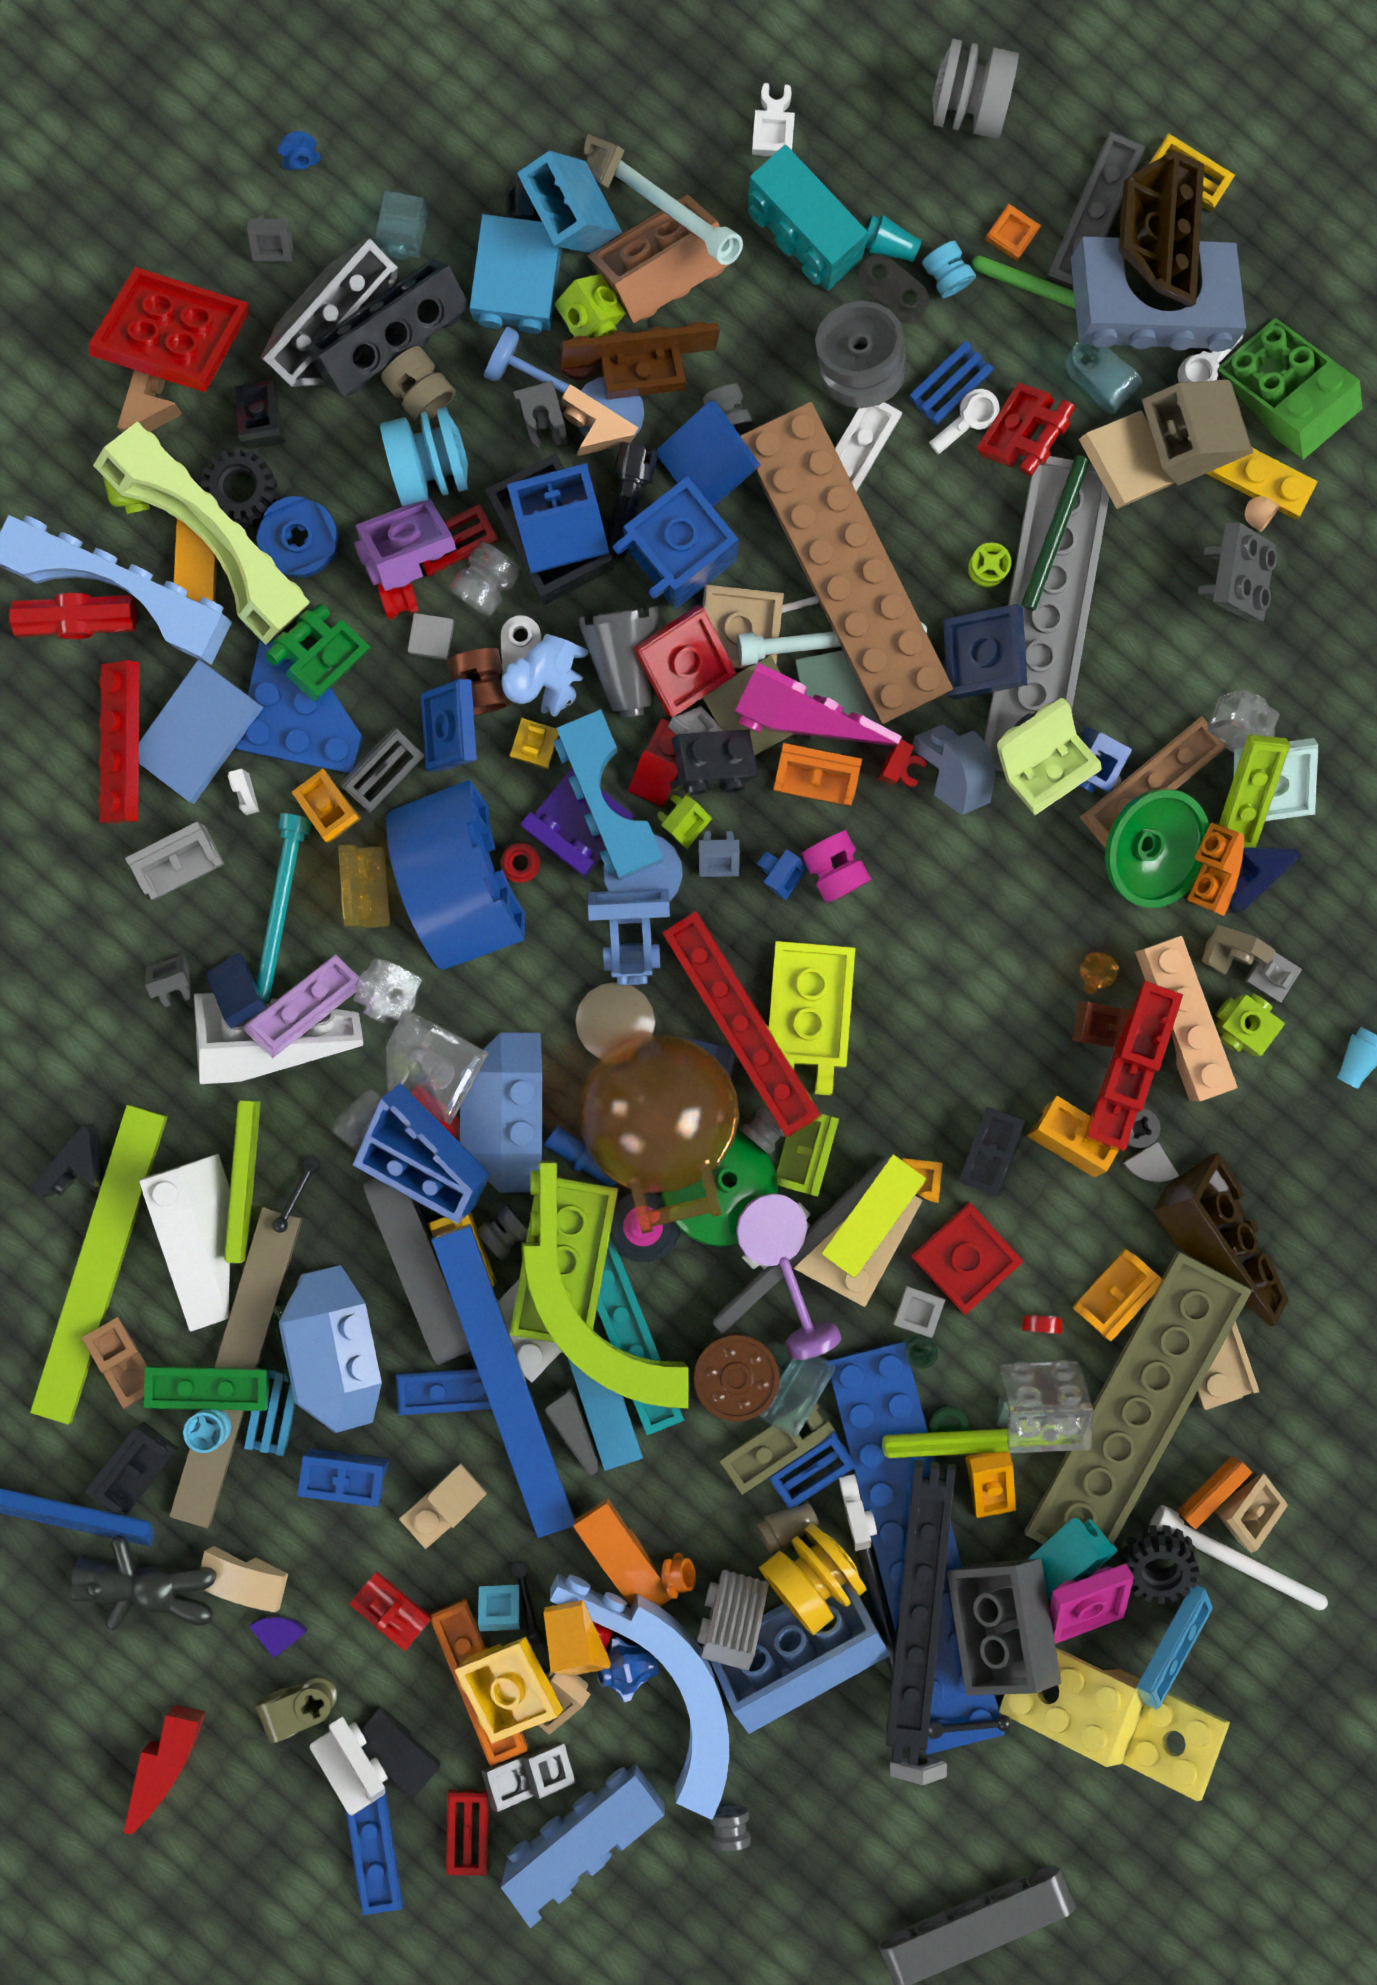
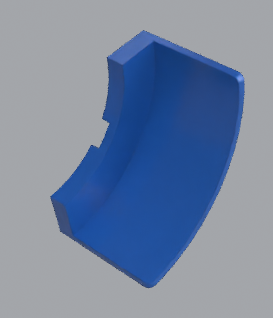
M470 779L387 813L388 849L396 883L413 927L426 951L439 969L444 970L525 940V911L515 897L503 870L495 872L489 855L490 851L496 850L490 825L489 805Z

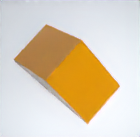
M583 1600L545 1607L544 1621L551 1673L574 1676L610 1669L611 1662Z

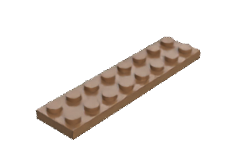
M812 401L741 435V438L761 464L754 472L879 724L882 726L953 690L946 672Z

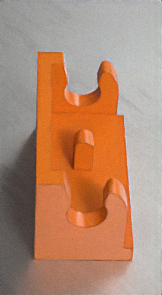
M783 743L773 791L851 807L862 759Z

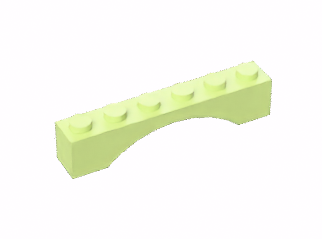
M138 421L103 448L93 466L122 496L141 500L165 510L184 522L203 539L216 555L228 576L235 597L237 616L265 645L293 622L310 602L303 595L300 587L286 578L275 566L273 559L267 553L261 551L247 537L242 526L232 521L218 506L215 498L210 493L203 491L190 477L187 469L181 463L175 461L162 448L157 437L153 433L146 431Z

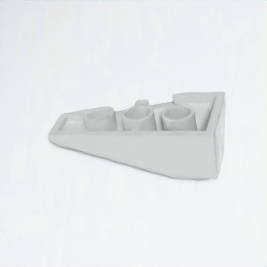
M219 1154L141 1178L139 1182L190 1332L229 1319L230 1263L224 1260L230 1188Z

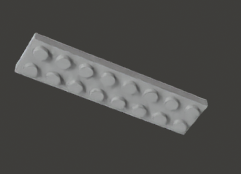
M1049 456L1046 463L1039 465L1033 476H1030L1008 605L1018 604L1021 606L1073 460ZM1089 463L1037 609L1032 611L1023 608L1028 685L992 692L984 742L992 755L995 771L1004 772L997 743L1004 733L1012 728L1023 716L1028 713H1035L1045 704L1054 703L1060 698H1064L1070 704L1072 712L1109 502V494L1091 463Z

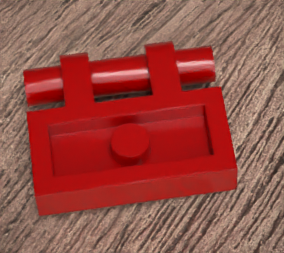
M1018 382L976 449L982 457L1011 468L1020 455L1026 456L1019 469L1026 475L1033 476L1038 466L1044 465L1051 455L1049 449L1058 435H1064L1070 425L1068 419L1074 412L1075 406L1066 400H1062L1055 411L1050 410L1055 401L1048 392ZM1039 425L1045 426L1036 442L1030 440Z

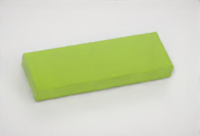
M1252 734L1247 736L1219 822L1220 826L1244 835V849H1256L1291 746L1287 738Z

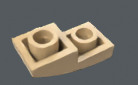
M215 1546L204 1551L201 1567L212 1568L217 1574L214 1584L204 1591L247 1607L271 1612L280 1610L288 1577L287 1573L256 1557L248 1562H244Z

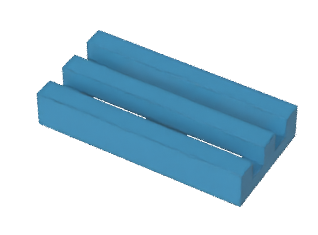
M269 1369V1378L274 1379L263 1438L262 1441L256 1440L262 1411H251L244 1449H256L263 1453L271 1452L276 1453L278 1456H284L287 1450L296 1404L289 1373ZM283 1381L290 1382L278 1444L271 1443Z

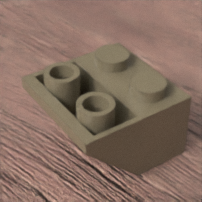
M1230 380L1180 382L1142 399L1163 471L1177 485H1181L1253 453Z

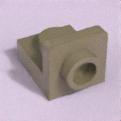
M1217 924L1213 935L1205 945L1202 962L1215 971L1226 974L1233 959L1247 965H1251L1253 960L1269 964L1275 949L1257 937Z

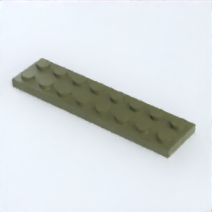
M1179 1250L1176 1251L1157 1291L1151 1297L1079 1429L1072 1446L1067 1451L1024 1530L1026 1536L1045 1544L1071 1519L1078 1518L1082 1523L1091 1519L1099 1527L1110 1544H1114L1252 1292L1249 1287Z

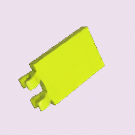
M776 941L768 1028L793 1069L794 1064L817 1066L815 1094L831 1096L833 1092L834 1067L846 1068L855 948Z

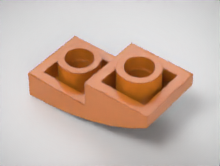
M1214 823L1210 824L1194 857L1195 860L1203 863V866L1187 901L1222 916L1225 915L1240 873L1244 850L1243 834Z

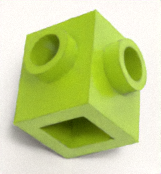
M602 274L574 280L554 303L574 337L587 336L594 338L608 336L617 331L615 326L627 314Z
M1252 994L1250 997L1248 995H1239L1235 999L1229 997L1216 1013L1219 1021L1215 1027L1222 1034L1220 1037L1221 1042L1233 1051L1239 1053L1243 1049L1251 1056H1262L1285 1023L1270 1012L1273 1007L1266 1000L1256 994Z

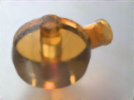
M1090 953L1081 962L1080 975L1086 982L1084 991L1088 994H1095L1097 988L1110 986L1117 978L1118 965L1111 956L1105 953Z

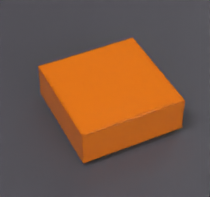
M1008 203L986 235L985 241L1018 262L1040 230L1041 225Z

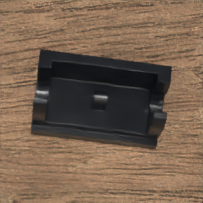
M986 1107L958 1182L1000 1197L1027 1122Z
M143 1421L131 1431L85 1490V1493L90 1497H94L113 1513L119 1515L123 1511L127 1514L178 1450V1447Z

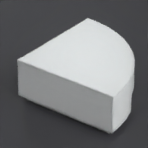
M243 769L228 772L229 775L227 776L233 792H237L240 810L245 815L260 812L249 773Z

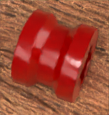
M412 582L404 587L392 588L387 591L384 590L381 583L377 584L388 620L397 618L400 612H419Z

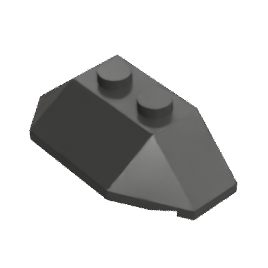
M370 238L361 241L331 262L276 323L261 359L291 387L325 385L324 380L304 347L395 285L398 267ZM394 322L387 326L385 334L394 325ZM359 345L354 350L353 362L361 357L363 352L362 345Z

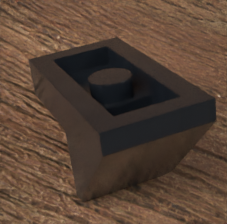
M275 380L235 386L237 426L240 442L248 449L287 442L280 418L279 397Z
M93 1124L82 1125L31 1186V1189L42 1198L54 1196L56 1193L59 1196L62 1195L76 1178L72 1175L74 1171L92 1186L102 1185L104 1177L99 1130Z

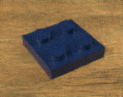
M1013 604L943 619L946 675L953 687V690L947 692L948 697L955 700L1028 685L1024 615L1021 606Z

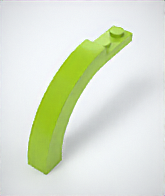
M554 1160L538 1161V1170L530 1171V1194L538 1195V1211L530 1212L531 1236H538V1242L521 1243L527 1286L545 1328L557 1346L573 1364L607 1389L645 1404L668 1408H688V1366L684 1361L653 1360L630 1354L617 1348L594 1332L574 1309L564 1288L558 1264L557 1163Z

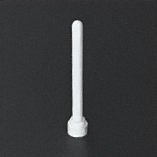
M1165 1505L1159 1506L1152 1516L1149 1526L1156 1525L1157 1531L1162 1532L1163 1525H1168L1171 1527V1533L1173 1534L1178 1528L1183 1531L1184 1537L1189 1536L1191 1538L1192 1544L1196 1549L1316 1610H1324L1327 1607L1328 1601L1324 1595L1184 1525V1520L1179 1518V1513Z

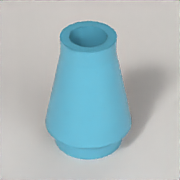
M1363 1027L1359 1028L1356 1035H1351L1341 1070L1337 1075L1338 1079L1359 1089L1361 1083L1377 1066V1035Z

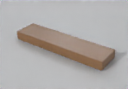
M1201 716L1081 815L1080 818L1100 843L1106 847L1108 835L1114 821L1124 807L1134 798L1154 789L1168 788L1176 790L1228 746Z

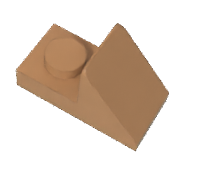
M134 370L117 426L121 433L137 421L146 431L150 432L182 414L174 402L155 397L156 394H161L165 385L164 379Z

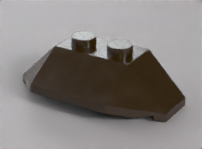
M1172 150L1124 180L1119 252L1136 277L1158 293L1192 307L1196 304L1204 164Z

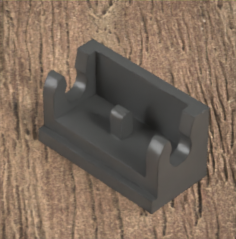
M553 381L513 391L520 420H525L529 438L534 447L540 448V439L537 433L540 429H546V427L553 432L552 438L558 448L568 445L565 424Z

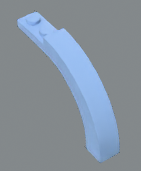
M557 1574L550 1588L551 1602L559 1605L583 1600L592 1621L641 1645L657 1658L673 1677L684 1698L690 1717L688 1752L683 1769L674 1786L675 1800L677 1804L713 1820L727 1779L729 1733L719 1683L708 1659L701 1658V1647L672 1615L643 1596L637 1594L631 1608L626 1606L627 1602L613 1593L606 1592L602 1595L591 1590L589 1583L577 1576L569 1575L566 1578Z

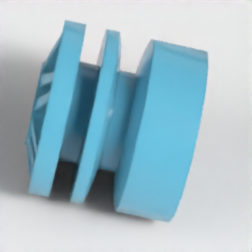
M447 407L437 409L440 427L435 429L432 428L428 412L421 413L422 432L414 434L406 417L380 423L387 459L402 506L428 500L427 481L434 479L442 495H449L446 476L450 475L454 476L459 492L469 490L467 484L469 465L459 428L449 415Z

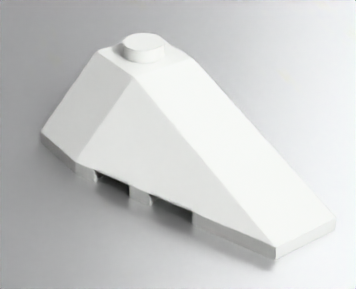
M214 993L194 994L200 1084L241 1082L363 1046L359 1013L334 1009L272 1058L245 1032V1025L261 1012L231 1029L223 1019ZM272 998L270 1004L266 1003L265 1007H269L278 999Z

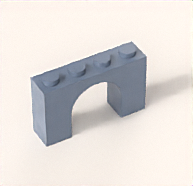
M1083 236L1071 257L1079 344H1093L1100 348L1112 345L1133 346L1136 349H1146L1149 347H1171L1174 350L1209 348L1211 351L1220 352L1232 349L1246 330L1236 243L1200 241L1196 304L1177 311L1154 309L1144 304L1133 294L1126 280L1124 258L1119 252V238Z

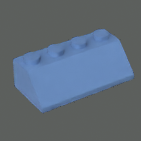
M845 1584L842 1586V1589L848 1596L851 1604L844 1607L832 1596L825 1600L834 1618L815 1635H811L787 1606L782 1604L762 1616L755 1656L748 1671L711 1661L733 1714L749 1734L891 1655L861 1597L856 1596Z

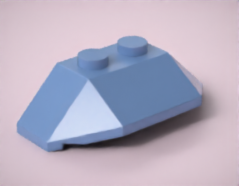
M499 1033L460 1072V1143L490 1173L487 1181L499 1193L530 1192V1171L538 1170V1161L542 1159L541 1033Z
M341 1265L301 1274L297 1282L298 1286L279 1321L295 1404L326 1425L333 1433L373 1423L382 1382L366 1303Z

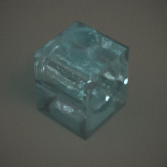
M385 190L375 236L381 251H384L385 255L398 260H406L408 256L419 258L428 216L424 198Z

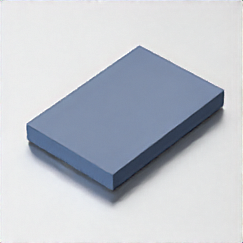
M198 659L140 740L139 764L188 802L195 804L246 733L247 728L254 722L264 707L205 662Z

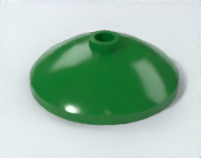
M1160 788L1139 795L1124 807L1112 825L1105 850V863L1109 880L1121 897L1141 907L1158 908L1179 900L1192 889L1203 866V863L1195 860L1194 857L1209 828L1207 816L1200 804L1183 792Z
M712 1126L691 1132L671 1149L662 1167L660 1192L667 1214L677 1228L685 1235L702 1244L724 1247L738 1244L736 1227L739 1215L746 1205L758 1196L770 1193L778 1194V1182L774 1165L766 1151L739 1130L729 1127ZM723 1175L731 1177L733 1181L731 1188L723 1185Z

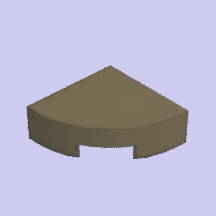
M587 134L584 154L587 156L588 166L595 180L609 188L625 150L615 144Z

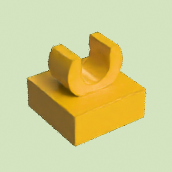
M521 718L510 757L549 769L555 751L553 741L559 738L557 729Z

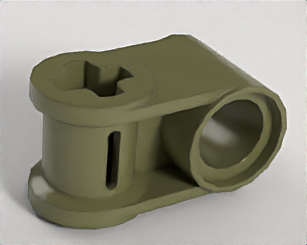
M318 1676L292 1687L274 1691L259 1699L254 1705L269 1742L275 1743L323 1722L336 1703L338 1693L333 1681L326 1677ZM312 1695L315 1700L322 1699L323 1704L320 1706L318 1701L311 1702L309 1700L310 1696Z

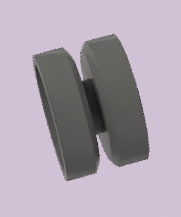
M868 301L843 304L828 313L818 327L815 344L822 385L830 397L844 406L855 408L877 406L892 398L904 384L907 372L904 335L901 322L892 310L883 305Z

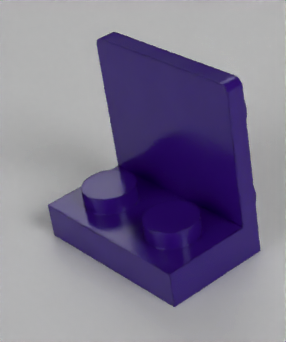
M571 768L534 815L530 812L520 825L524 831L586 879L602 859L599 852L606 850L601 835L593 837L584 815L591 811L585 798L577 800L568 779L575 776L573 768ZM601 790L602 797L611 810L623 818L633 820L631 812Z

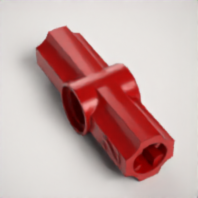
M63 593L56 595L55 599L12 601L11 608L9 609L10 624L13 635L16 637L56 635L62 639H87L93 637L94 633L136 631L138 624V612L135 598L132 595L91 597V595L83 593Z

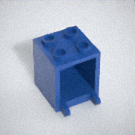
M687 476L623 526L624 537L612 547L617 554L627 550L655 585L648 592L651 597L655 599L662 594L673 609L676 610L737 561L739 539Z

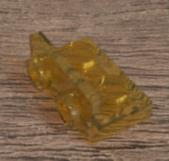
M356 845L338 846L344 927L363 929L389 926L390 913L384 848H359Z

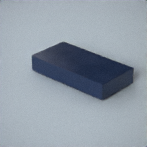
M240 952L206 972L223 1019L231 1029L266 1008L248 963Z

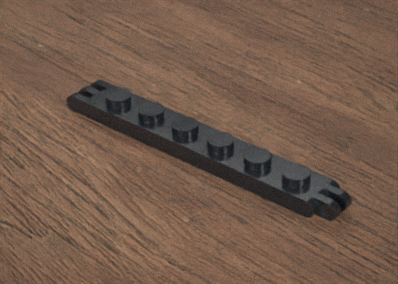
M914 1460L885 1736V1746H892V1763L901 1764L902 1749L909 1748L908 1765L917 1766L919 1749L927 1750L956 1472V1465L947 1463L945 1479H938L939 1462H930L929 1477H922L924 1465L921 1460Z

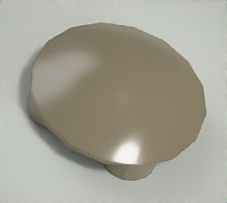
M617 982L601 984L588 992L579 1004L575 1020L577 1034L584 1047L596 1057L613 1062L631 1059L642 1052L651 1040L655 1026L653 1008L646 996L632 985H617Z

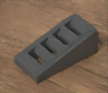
M570 1387L549 1401L544 1412L587 1474L592 1476L598 1471V1458L575 1391Z

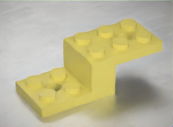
M1056 1648L1062 1684L1058 1685L1059 1697L1056 1702L1049 1703L1045 1700L1042 1691L1038 1693L1004 1695L999 1713L1009 1716L1011 1719L1105 1767L1124 1764L1195 1801L1202 1800L1230 1724L1229 1721L1169 1692L1160 1708L1155 1710L1145 1705L1136 1688L1140 1678L1121 1669L1102 1670ZM1172 1731L1179 1732L1185 1739L1186 1746L1181 1755L1172 1753L1167 1746V1737Z

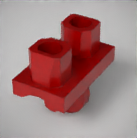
M378 1571L373 1574L349 1603V1605L371 1622L378 1631L385 1634L403 1651L407 1650L432 1619L428 1613Z

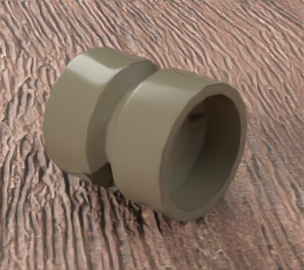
M419 346L412 347L397 356L381 375V381L395 398H403L402 407L416 424H421V413L427 411L429 418L432 419L437 415V409L448 406L456 394V390L442 373L433 372L435 368L433 361Z

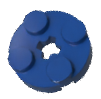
M290 496L276 501L267 508L263 515L264 519L260 524V530L258 528L257 531L258 548L273 559L275 566L287 578L311 577L320 573L335 559L338 552V530L332 516L324 506L312 500H307L304 497ZM297 527L301 533L308 531V537L304 539L305 544L301 547H298L296 544L289 545L287 541L292 537L291 530Z

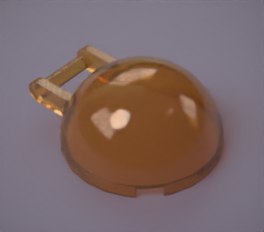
M655 1035L639 1037L619 1045L596 1064L589 1074L582 1091L579 1109L580 1128L589 1155L606 1176L625 1188L632 1190L642 1234L653 1232L654 1226L711 1213L712 1217L722 1215L713 1170L721 1164L729 1148L734 1144L739 1120L737 1094L730 1076L711 1053L684 1038ZM703 1179L707 1197L649 1211L645 1192L676 1191Z

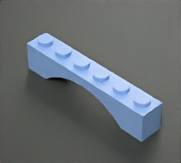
M8 515L0 531L1 568L36 584L53 579L84 578L99 580L119 587L135 596L146 607L157 622L165 641L176 649L212 665L232 624L222 614L224 607L204 597H201L198 603L186 597L188 594L186 589L166 580L164 586L151 581L153 576L151 573L136 565L131 564L128 570L116 565L118 558L99 548H95L92 554L80 548L83 542L69 534L60 531L58 537L45 532L48 527L47 525L30 516L25 515L23 521Z

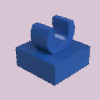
M787 849L780 859L765 851L757 863L768 874L764 883L773 893L785 901L808 870L804 862Z

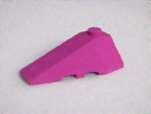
M757 663L734 711L735 715L741 717L738 724L756 733H760L762 728L774 732L888 746L899 744L902 737L860 714L851 712L848 715L842 712L844 708L828 697L814 694L812 698L806 695L807 686L760 663Z

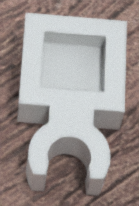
M764 83L761 91V103L767 111L755 110L752 155L772 157L785 144L792 150L795 113L784 112L789 107L791 101L790 85H785L784 94L781 99L774 100L769 96V84Z
M855 1474L839 1477V1485L855 1551L871 1548L870 1536L877 1534L872 1510L864 1512Z

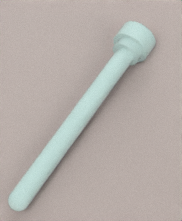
M620 160L614 176L705 241L708 254L723 265H728L738 258L743 247L741 236L728 227L714 228Z
M921 622L925 632L927 633L926 625ZM834 631L763 639L762 635L755 636L754 632L737 634V651L741 666L757 664L758 660L765 659V655L841 647Z

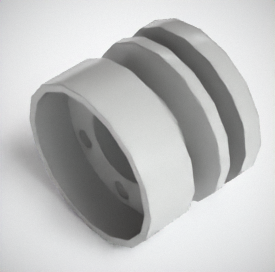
M952 39L949 49L941 60L933 93V125L943 127L947 109L955 110L952 129L959 130L966 113L974 115L973 134L999 139L1011 97L1019 53L993 47L986 64H977L978 44L971 43L967 61L958 60L962 40Z

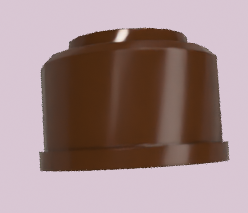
M736 1332L721 1335L706 1345L696 1362L694 1386L697 1396L710 1413L724 1420L738 1422L759 1416L772 1404L779 1388V1369L773 1354L762 1342L751 1335Z

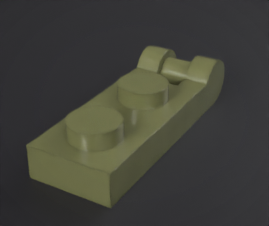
M813 1397L802 1401L784 1416L719 1459L742 1495L813 1448L835 1431L829 1420L824 1421L817 1411L819 1405ZM804 1419L811 1431L801 1437L794 1425Z

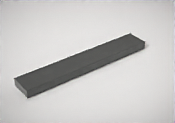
M883 1156L807 1229L803 1246L797 1255L789 1260L792 1268L853 1211L890 1157ZM780 1264L769 1266L765 1270L763 1269L713 1316V1325L722 1334L784 1277Z

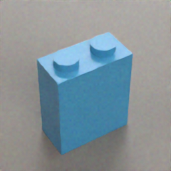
M548 151L517 172L554 246L592 253L622 233L586 161Z
M482 214L470 302L473 321H478L480 326L490 329H499L502 325L517 326L519 331L529 334H539L541 330L551 331L562 248L554 246L542 222Z

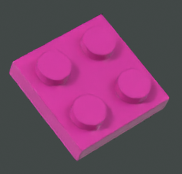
M1127 1564L1115 1568L1110 1566L1103 1567L1086 1579L1078 1582L1075 1580L1066 1581L1052 1592L1049 1610L1055 1644L1124 1618L1134 1579Z

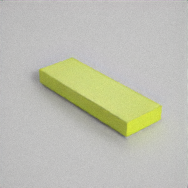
M893 1154L824 1249L822 1255L853 1278H856L927 1178Z

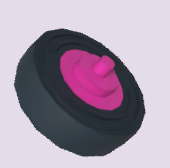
M638 1190L625 1195L615 1204L610 1237L613 1245L623 1256L635 1262H651L663 1258L675 1247L680 1236V1229L677 1228L667 1214L660 1193L651 1190Z

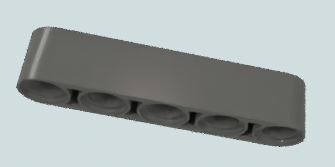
M376 1178L364 1182L363 1186L366 1197L435 1363L440 1365L471 1352L431 1240L432 1236L418 1202Z
M1048 1866L892 1933L881 1940L878 1944V1949L893 1984L912 1985L1057 1922L1073 1913L1076 1909V1904L1058 1866Z

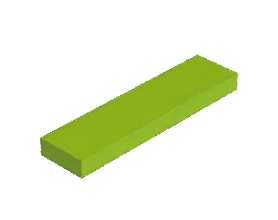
M240 1100L237 1106L224 1260L228 1263H242L247 1260L261 1101Z

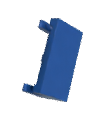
M310 1448L302 1458L297 1496L378 1507L385 1490L383 1482L388 1470L389 1459Z

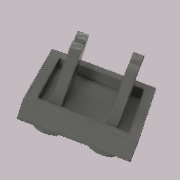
M1240 522L1225 523L1222 546L1205 547L1204 556L1211 557L1212 561H1219L1216 585L1199 586L1198 595L1205 596V599L1213 600L1215 604L1248 622H1264L1266 609H1268L1271 602L1269 587L1272 570L1277 563L1276 544Z

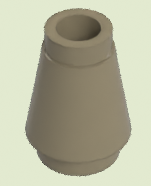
M806 1502L796 1507L763 1516L764 1521L756 1524V1528L767 1550L772 1554L778 1550L784 1552L792 1545L791 1540L795 1536L801 1538L805 1534L804 1529L809 1524L814 1523L817 1525L819 1522L811 1505Z

